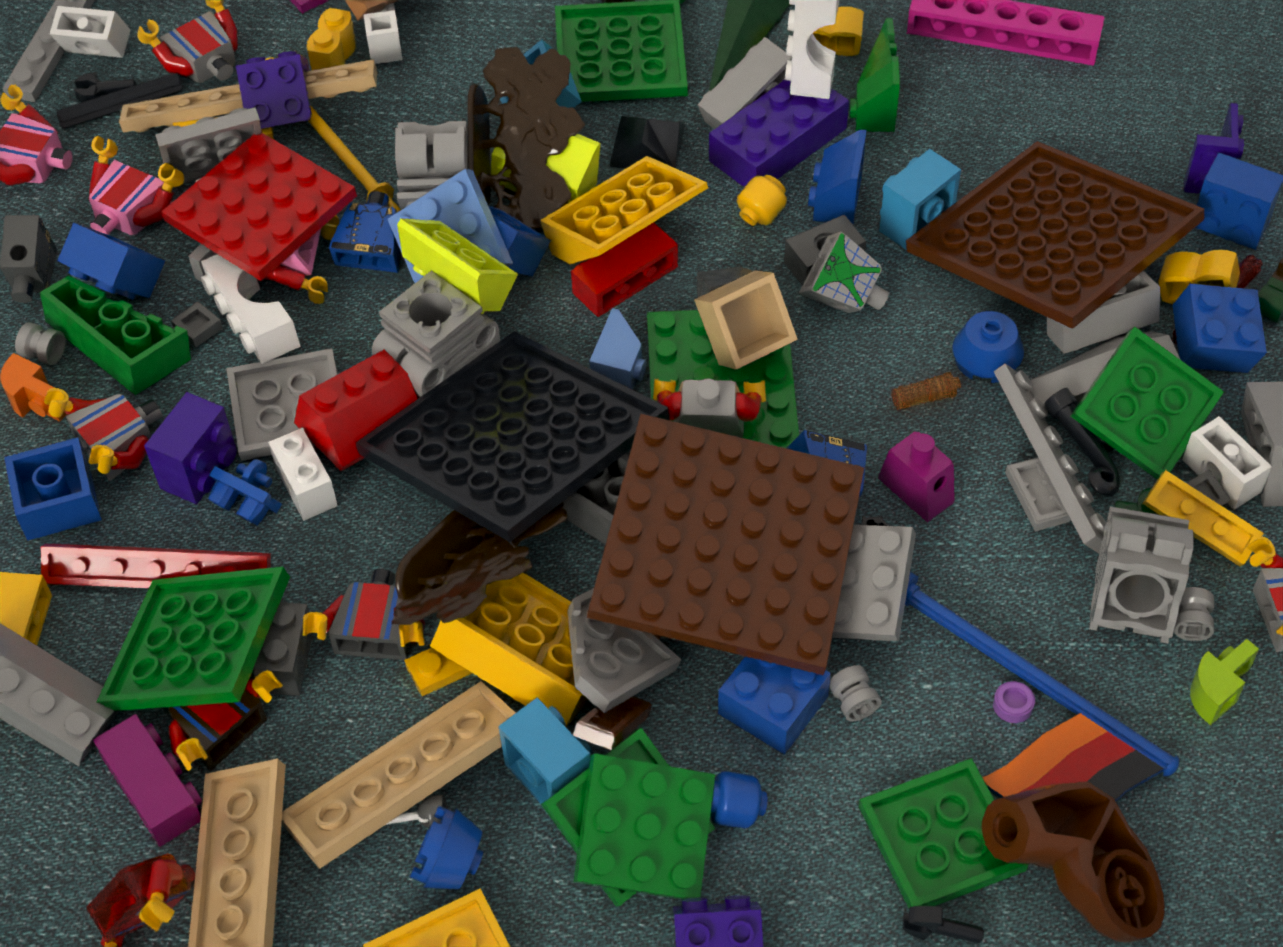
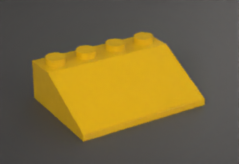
M646 156L544 217L540 222L545 237L551 240L549 244L551 254L568 264H573L600 256L708 189V184L701 179Z
M522 573L510 580L494 581L486 585L485 593L487 597L472 614L449 623H442L440 621L430 647L509 695L515 701L526 706L538 697L547 708L553 706L558 710L566 723L565 727L570 724L587 702L588 698L577 690L574 684L567 611L571 601L527 574Z

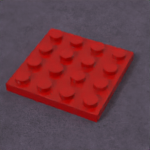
M254 133L162 210L161 213L165 222L262 281L357 197V193L353 185L263 133L257 135Z

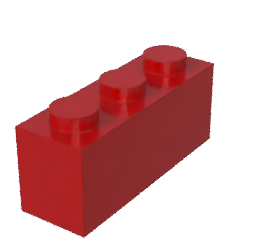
M653 222L600 256L583 261L571 270L572 293L597 317H600L678 267V244Z

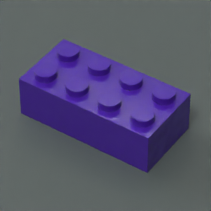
M783 80L709 133V162L743 187L755 176L764 177V175H771L779 179L847 129L849 100L832 88L829 99L790 95L791 81Z

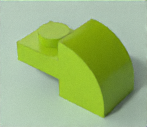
M1248 639L1244 640L1235 649L1232 646L1227 647L1218 658L1207 651L1199 663L1191 684L1190 696L1195 710L1209 725H1212L1238 701L1246 683L1241 677L1251 669L1259 651V648Z

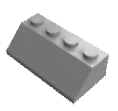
M0 623V719L79 767L95 745L93 739L103 734L118 711H114L96 702L103 686Z

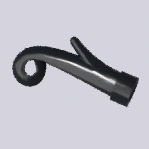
M1063 388L1045 401L1044 406L1054 419L1060 421L1096 467L1091 469L1088 474L1090 486L1101 495L1112 496L1118 492L1120 487L1119 472L1108 451H1113L1114 448L1070 417L1076 409L1078 401L1068 388Z

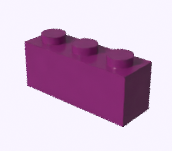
M135 714L93 739L104 763L159 847L200 823L201 815L197 806L202 803V800L191 782L183 785L178 778V775L183 772L172 753L169 752L163 755L158 748L163 742L151 723L144 727Z

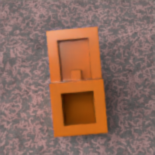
M13 353L4 363L0 374L1 384L13 410L23 418L32 409L39 416L45 417L47 415L60 422L67 415L65 411L62 416L53 417L48 411L50 405L44 403L47 391L55 387L48 384L42 367Z

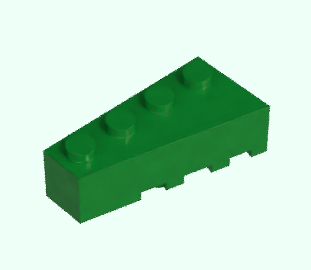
M69 275L40 292L46 323L53 329L64 333L65 338L135 396L191 360L187 330L177 325L171 328L163 324L162 318L151 313L145 316L134 311L133 305L123 300L118 302L108 299L105 292Z

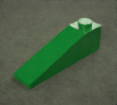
M893 18L885 19L857 83L856 98H850L849 118H855L856 131L895 132L900 74L899 59L896 56L897 46L895 43Z

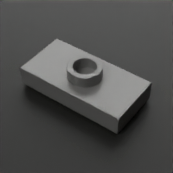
M1038 457L1007 465L1005 474L1035 532L1070 522L1071 519Z

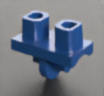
M255 459L248 466L240 463L236 468V472L242 475V479L214 466L209 475L216 481L208 497L211 502L229 511L238 495L245 497L236 514L258 526L268 510L277 514L282 504L271 498L269 493L259 489L260 485L268 488L272 484V478L266 475L267 465L265 462Z

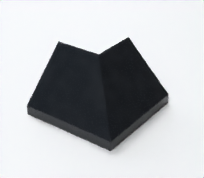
M621 116L610 167L626 169L648 156L676 168L685 122Z

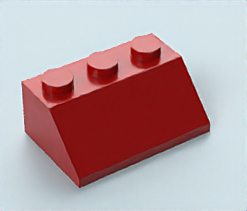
M384 349L299 395L294 423L299 429L303 428L307 437L340 471H343L365 458L357 450L356 442L418 398L408 373Z

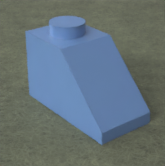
M612 308L590 358V369L633 390L636 380L641 381L643 379L647 362L642 359L641 342L618 309Z

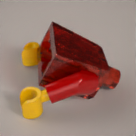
M166 853L122 868L86 907L102 935L101 945L104 947H122L125 935L145 925H148L157 932L163 922L168 923L175 912L172 908L194 887L195 873L191 866L188 864L179 865L172 854Z

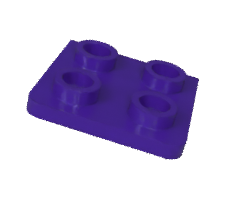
M296 51L279 53L278 58L266 60L265 57L247 59L246 64L236 65L243 108L251 109L256 107L261 129L304 122L311 118L312 113L304 72L310 71L307 58L297 54Z
M1238 103L1229 104L1220 136L1197 134L1184 179V192L1200 194L1204 179L1218 153L1241 159L1244 139L1239 138V135L1242 132L1243 115H1238Z
M746 895L725 897V903L708 904L707 898L683 899L682 906H673L676 947H763L762 915L759 903L750 902V896Z

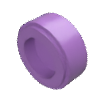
M1006 682L996 690L993 708L1002 720L1009 723H1020L1031 716L1035 705V696L1032 690L1021 682Z

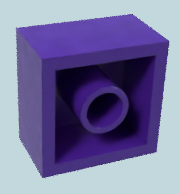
M188 392L184 394L144 445L160 489L196 505L205 494L212 490L216 482L209 476L214 466L223 470L233 462L237 452L224 407Z

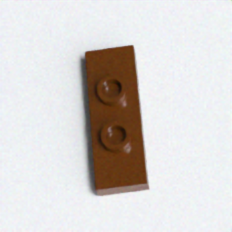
M632 696L605 713L596 706L576 722L573 736L612 750L649 717L652 704Z

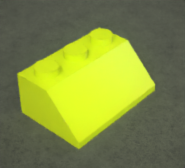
M580 134L568 138V145L560 155H549L546 160V166L564 178L571 192L569 202L597 186L601 143ZM494 147L491 155V175H497L505 165V153L500 147ZM506 170L503 176L509 177L512 170ZM507 181L499 182V185H504L505 188L517 192L516 187L512 183Z
M400 218L397 226L402 256L414 265V271L425 276L432 270L479 304L483 310L480 314H484L485 311L501 310L518 276L516 272L441 221Z

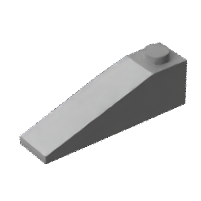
M1154 331L1143 332L1180 359L1169 335ZM1126 335L1115 337L1031 379L1033 388L1030 391L1033 397L1038 398L1044 405L1045 401L1063 388H1068L1077 399L1078 406Z

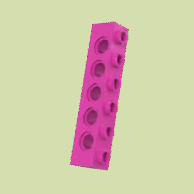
M912 0L909 9L907 33L1094 66L1105 16L1011 0Z

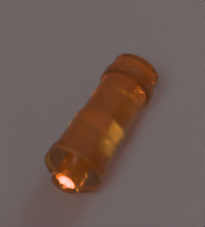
M946 372L939 376L927 378L924 381L901 385L898 388L892 389V400L895 408L899 410L929 401L933 402L948 397L952 398L956 397L957 389L961 388V383L958 377L954 378L951 372Z

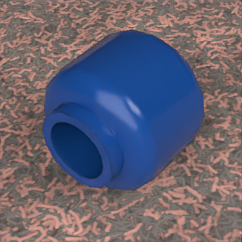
M722 771L716 775L714 781L711 820L718 825L749 828L755 823L758 816L765 814L768 801L767 793L761 790L760 782L755 776Z

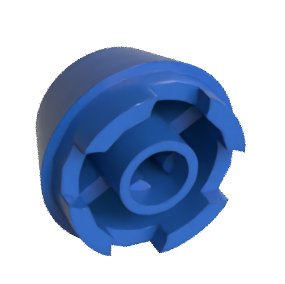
M984 311L972 316L957 333L953 341V354L957 367L968 378L973 379V375L981 378H992L991 383H997L999 381L994 371L1005 363L1015 370L1023 360L1024 347L1017 326L1011 318L1000 312Z
M438 806L434 817L441 819L440 823L433 821L427 830L415 862L422 864L421 869L414 867L409 878L424 883L423 888L460 889L467 873L475 875L484 851L477 848L483 831L458 809L455 808L453 812Z

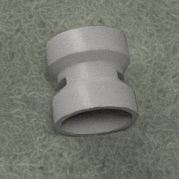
M27 322L18 331L15 350L22 357L29 359L38 357V360L42 363L55 365L64 353L66 345L65 335L55 329H47L45 331L42 326Z
M1199 587L1185 588L1174 633L1179 638L1189 641H1201L1210 638L1214 634V618L1210 615L1214 610V595L1210 591Z
M860 665L847 667L830 679L829 688L834 697L841 700L842 704L840 707L848 721H858L870 716L882 703L876 689L869 687V677L864 667Z

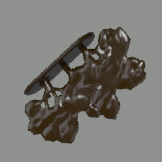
M518 47L499 48L495 51V58L490 60L483 69L484 78L494 87V98L488 104L486 94L480 85L473 83L469 88L467 102L468 169L473 170L488 206L490 205L492 188L499 198L497 204L493 207L503 210L532 229L542 228L541 219L563 207L571 199V192L564 178L548 168L546 160L549 155H560L568 145V138L577 135L586 124L573 107L567 108L556 103V99L562 90L569 85L571 63L565 55H560L552 48L539 55L534 64H529ZM505 96L509 98L508 103L499 104L500 98ZM489 113L501 119L497 135L494 139H490ZM500 147L505 153V165L497 175H490V148ZM506 170H512L509 177L503 176ZM507 181L512 183L516 187V194L510 195L502 191L504 190V185H499V182ZM502 198H507L511 201L510 205H503Z
M564 503L559 504L511 542L453 510L406 553L400 561L395 575V588L401 602L394 608L393 615L395 618L391 624L411 625L435 612H438L437 618L442 623H449L472 614L487 597L485 593L486 585L494 581L510 580L533 567L531 560L525 559L529 555L528 547L518 546V544L525 539L543 534L566 521L568 516L567 511L563 509Z

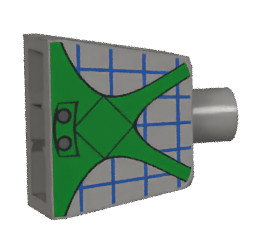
M842 232L829 235L826 238L799 291V294L847 313L860 311L865 303L879 310L884 306L889 296L888 291L875 284L882 271L881 265Z

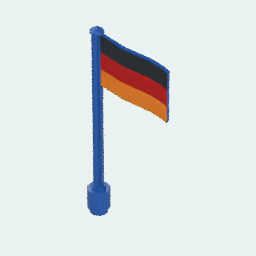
M910 571L905 601L906 606H913L1076 714V716L1045 732L1010 763L982 777L989 791L1002 798L1050 784L1090 782L1117 801L1126 792L1161 772H1164L1163 776L1166 777L1176 772L1179 766L1177 755L1175 757L1171 756L920 591V587L917 585L918 576Z

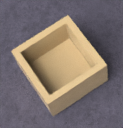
M755 270L694 299L720 366L738 369L798 340L774 273Z

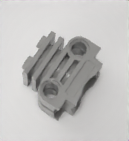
M448 121L432 126L416 122H398V128H395V161L399 180H397L399 190L397 192V201L400 210L462 170L468 169V127L466 121Z
M431 270L379 311L380 317L383 318L381 325L385 329L377 335L373 342L372 356L385 349L408 373L416 396L420 398L500 342L499 327L487 315L480 314L483 310L479 304Z
M1110 507L1095 570V586L1090 610V630L1097 631L1098 626L1125 631L1126 627L1133 628V633L1160 637L1161 643L1168 644L1169 639L1173 637L1181 600L1189 577V564L1193 552V530L1188 529L1189 520Z

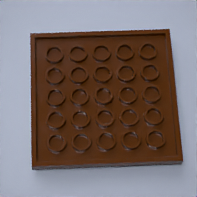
M1036 141L906 240L907 252L1073 329L1204 220L1205 209Z
M640 414L587 618L824 675L865 467Z

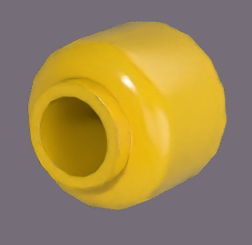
M771 175L753 177L737 196V204L741 210L739 212L740 217L752 226H755L757 223L761 225L771 224L787 204L786 189L783 184Z

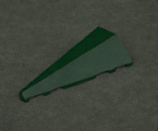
M728 0L709 91L724 78L731 68H734L746 56L750 48L757 45L764 37L768 38L771 28L775 23H779L782 20L783 12L786 8L792 6L789 4V0Z

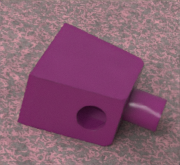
M913 432L888 451L878 479L927 523L954 503V464L935 446L932 436Z

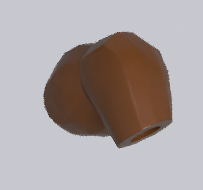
M1090 782L1050 784L996 799L987 806L982 819V833L985 845L992 855L1007 863L1034 864L1053 870L1059 890L1084 917L1091 928L1100 935L1117 942H1135L1151 937L1161 928L1165 915L1164 894L1157 871L1147 848L1130 828L1113 797Z

